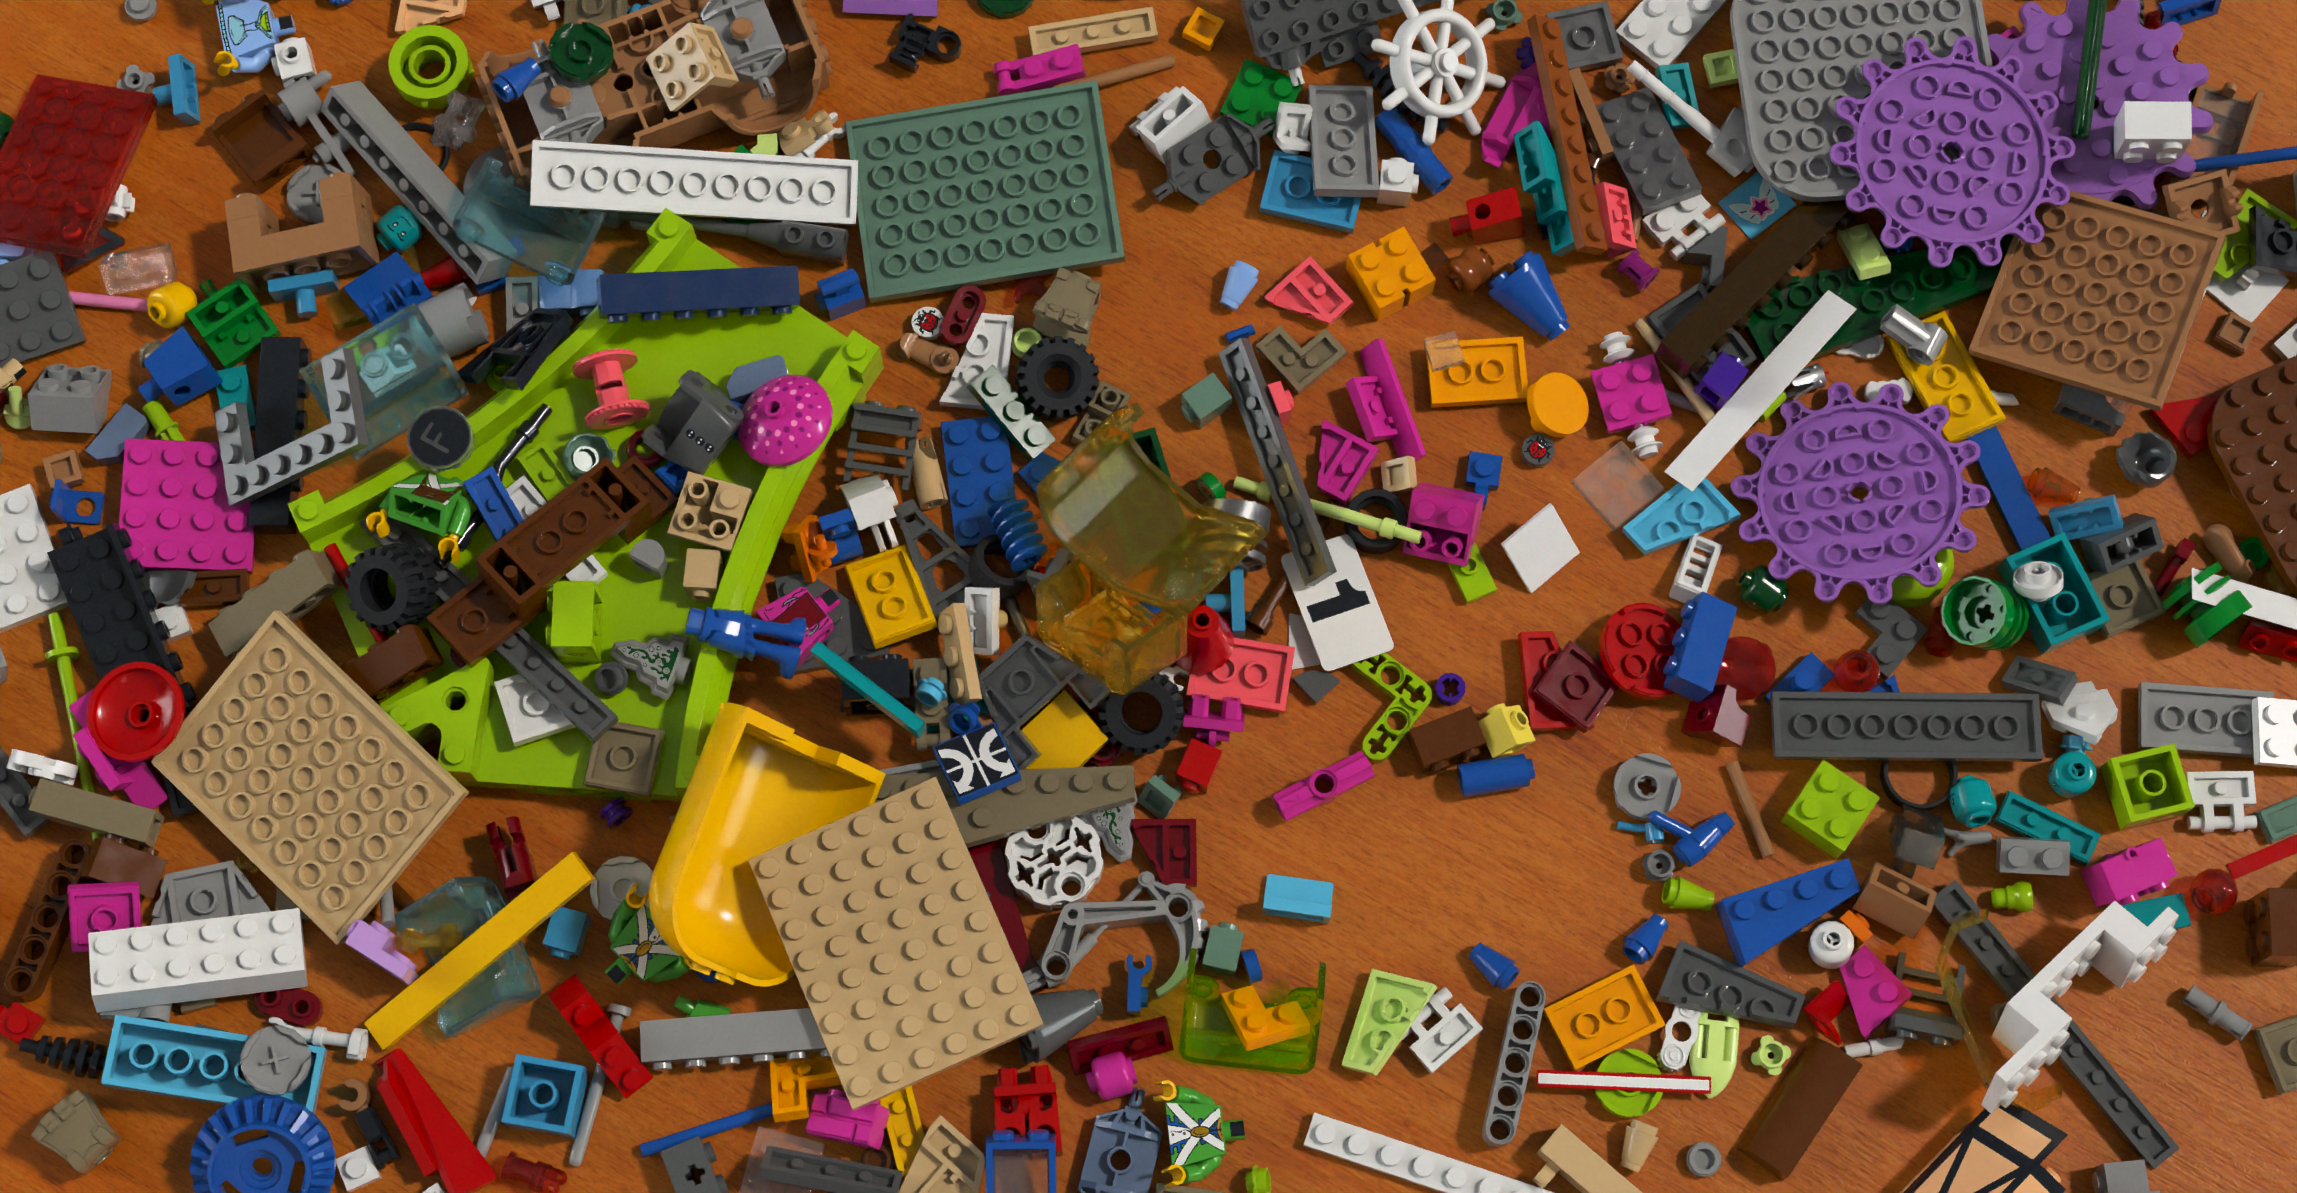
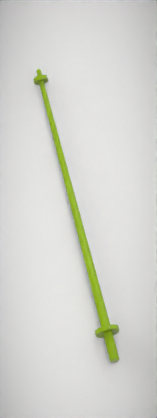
M55 612L48 615L54 649L45 653V660L47 663L57 664L77 765L79 766L82 790L95 793L89 761L81 756L77 749L78 743L73 737L74 734L83 728L69 708L71 704L78 700L71 661L77 659L80 656V652L77 647H68L62 614ZM91 832L93 842L95 838L103 837L101 834Z

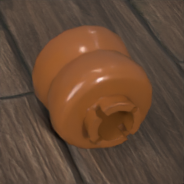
M1469 246L1460 256L1448 262L1447 268L1450 274L1447 275V279L1451 285L1456 284L1453 286L1455 290L1459 292L1462 289L1464 292L1471 294L1481 284L1493 278L1494 271L1492 266L1495 263L1490 254L1487 257L1485 256L1488 254L1485 249L1481 248L1478 250L1476 247Z

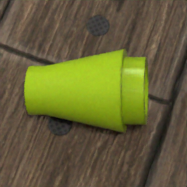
M1679 876L1676 878L1668 877L1662 891V903L1669 905L1670 909L1710 911L1715 898L1713 891L1706 890Z

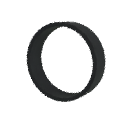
M1889 761L1882 762L1880 770L1881 784L1886 795L1897 806L1912 812H1925L1938 807L1950 796V789L1957 783V765L1955 761H1945L1949 771V786L1943 798L1931 804L1909 802L1894 790L1888 776Z

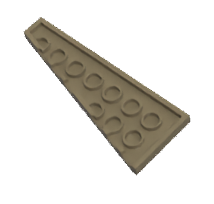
M1134 765L1019 770L1021 781L962 805L958 804L943 773L885 775L875 803L936 777L965 844L969 848L1009 837L1011 833L1029 828L1034 830L1041 828V825L1058 820L1067 821L1074 819L1073 816L1095 810L1100 812L1135 802Z

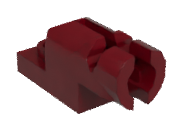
M515 816L506 818L510 835L514 841L509 847L506 846L501 828L497 826L495 821L486 825L493 857L508 904L538 880L533 856L529 852L520 819Z

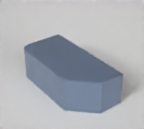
M775 355L736 367L726 384L730 400L740 404L744 403L757 388L767 381L789 375L784 358L780 355Z
M125 403L85 451L102 466L123 463L125 438L144 439L152 426L144 415Z

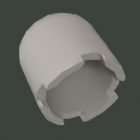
M464 282L420 302L410 313L409 324L411 330L406 331L408 340L413 349L420 348L422 353L432 360H445L489 343L487 337L490 334L480 309L473 310L468 299L474 296Z

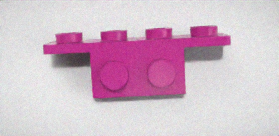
M1382 338L1375 339L1359 352L1367 376L1352 378L1345 384L1367 442L1392 440L1398 458L1404 456L1415 457L1416 463L1426 455L1384 340Z
M92 689L69 707L83 728L73 735L78 743L77 749L84 759L91 762L97 771L95 773L96 778L103 787L110 791L124 790L133 804L155 810L169 800L166 789L146 760L125 762L112 758L98 748L91 736L87 725V708L94 691Z

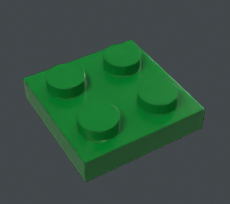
M1245 58L1220 111V116L1229 113L1248 126L1253 127L1267 117H1270L1273 121L1270 124L1275 125L1279 102L1296 103L1303 84L1292 86L1289 76ZM1274 129L1265 135L1272 138Z

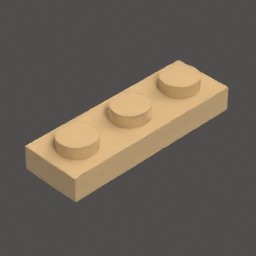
M953 603L939 613L938 629L942 634L944 642V662L949 670L950 694L954 698V702H958L960 705H968L971 702L976 703L981 700L982 695L965 603Z

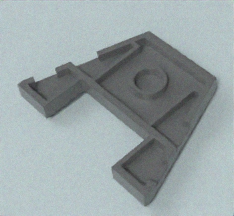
M1024 634L978 675L980 690L990 715L994 717L998 730L1018 770H1025L1042 755L1022 732L1020 727L1068 684L1089 709H1094L1115 690L1108 682L1029 634Z

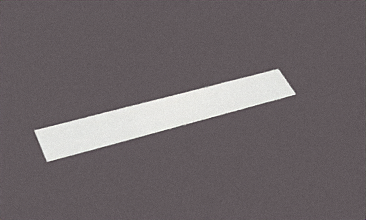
M1828 290L1664 472L1693 492L1856 311V308Z
M2192 568L2193 600L2216 606L2227 595L2240 590L2253 606L2243 614L2297 630V598L2232 579L2219 590L2207 595L2204 591L2224 577L2213 574L2198 585L2193 578L2200 574L2202 570Z

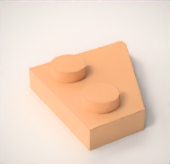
M400 0L394 31L399 35H403L418 26L438 25L465 17L468 0Z

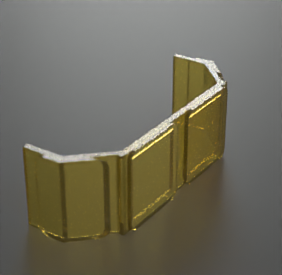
M1988 908L1976 912L1970 910L1954 916L1935 964L1937 976L1957 1022L1962 1024L1964 1040L1986 1090H1988L1995 1073L1946 957L1957 932L1986 921L1989 914ZM2059 1082L2034 1092L2019 1087L2016 1090L2019 1093L2011 1104L2030 1112L2047 1107L2051 1104V1101L2062 1098V1083Z

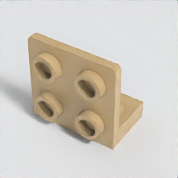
M689 22L646 58L669 110L673 112L678 111L709 85L731 88L739 81L713 26Z

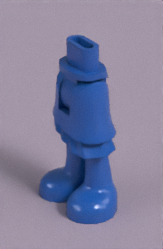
M691 607L685 633L698 636V641L703 642L705 640V643L710 646L732 653L741 659L743 656H746L749 660L753 661L754 655L773 660L779 664L780 675L791 680L801 653L799 646L804 639L806 619L795 617L789 623H777L752 618L751 614L744 613V610L712 609L711 607H706L704 611ZM753 634L780 639L791 646L754 639Z

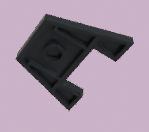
M536 308L460 369L457 374L464 382L479 384L500 362L513 363L514 365L500 380L507 389L522 391L557 343L567 334L568 328L574 320L567 311Z

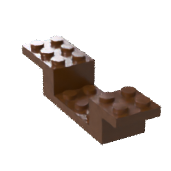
M635 455L618 468L605 457L475 558L479 576L426 617L427 621L470 668H473L547 609L548 588L617 534L629 545L676 507L678 499Z

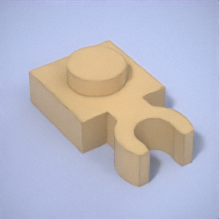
M825 109L816 112L808 121L802 118L797 122H791L777 133L781 148L786 156L797 154L816 143L814 139L816 136L825 135L834 129L830 122L831 118Z

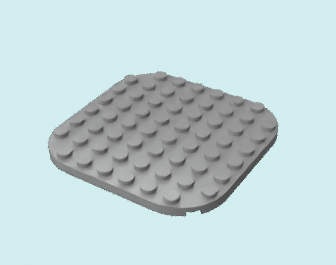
M1733 0L1731 6L1730 27L1747 141L1752 161L1761 176L1773 188L1789 197L1802 201L1825 202L1845 200L1847 193L1859 184L1860 178L1857 172L1848 167L1834 165L1831 162L1829 152L1834 144L1850 141L1854 137V129L1848 122L1837 116L1835 105L1840 98L1845 96L1864 99L1870 95L1871 88L1862 74V66L1866 61L1877 59L1891 69L1902 68L1906 63L1904 45L1909 39L1916 37L1926 42L1929 51L1934 56L1944 58L1951 54L1953 44L1957 38L1967 36L1972 38L1977 45V58L1980 63L1988 67L1993 66L1981 0ZM1946 146L1943 148L1945 155L1950 158V161L1959 158V153L1954 147Z

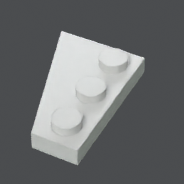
M981 313L966 345L965 352L939 401L940 406L985 410L967 389V386L992 365L997 368L1008 382L1014 328L1013 315Z

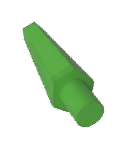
M679 995L674 1003L675 1008L686 1013V1018L726 1015L731 1012V1008L700 998L693 1002L682 995Z

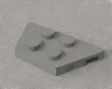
M232 860L165 874L160 888L161 896L155 903L152 912L153 920L151 925L269 912L271 910L238 865Z

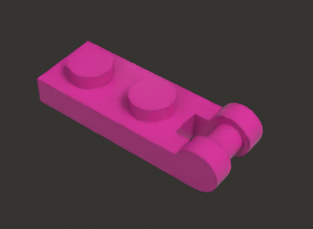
M1078 43L1012 62L1000 61L993 66L994 75L999 79L997 84L998 96L1039 90L1086 77ZM1020 75V80H1011L1012 76Z

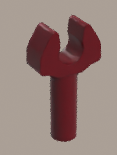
M2187 538L2181 539L2175 547L2168 563L2153 584L2157 594L2160 596L2163 595L2180 567L2187 561L2196 546L2195 543Z

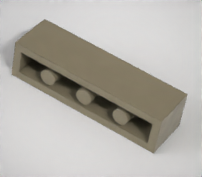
M313 550L299 552L293 557V562L288 566L273 571L268 575L266 582L259 587L247 590L242 595L243 599L234 605L221 609L217 613L218 617L208 623V626L225 657L235 658L237 652H240L274 610H280L294 623L344 587L326 553Z

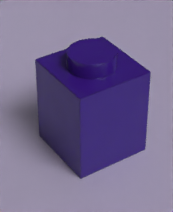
M1722 352L1693 391L1720 410L1749 370L1743 366V363L1737 357Z

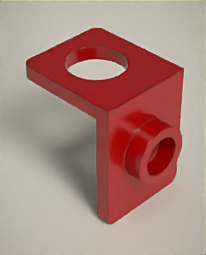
M1834 980L1803 1009L1816 1031L1838 1046L1843 1043L1831 1021L1851 1001L1841 982Z

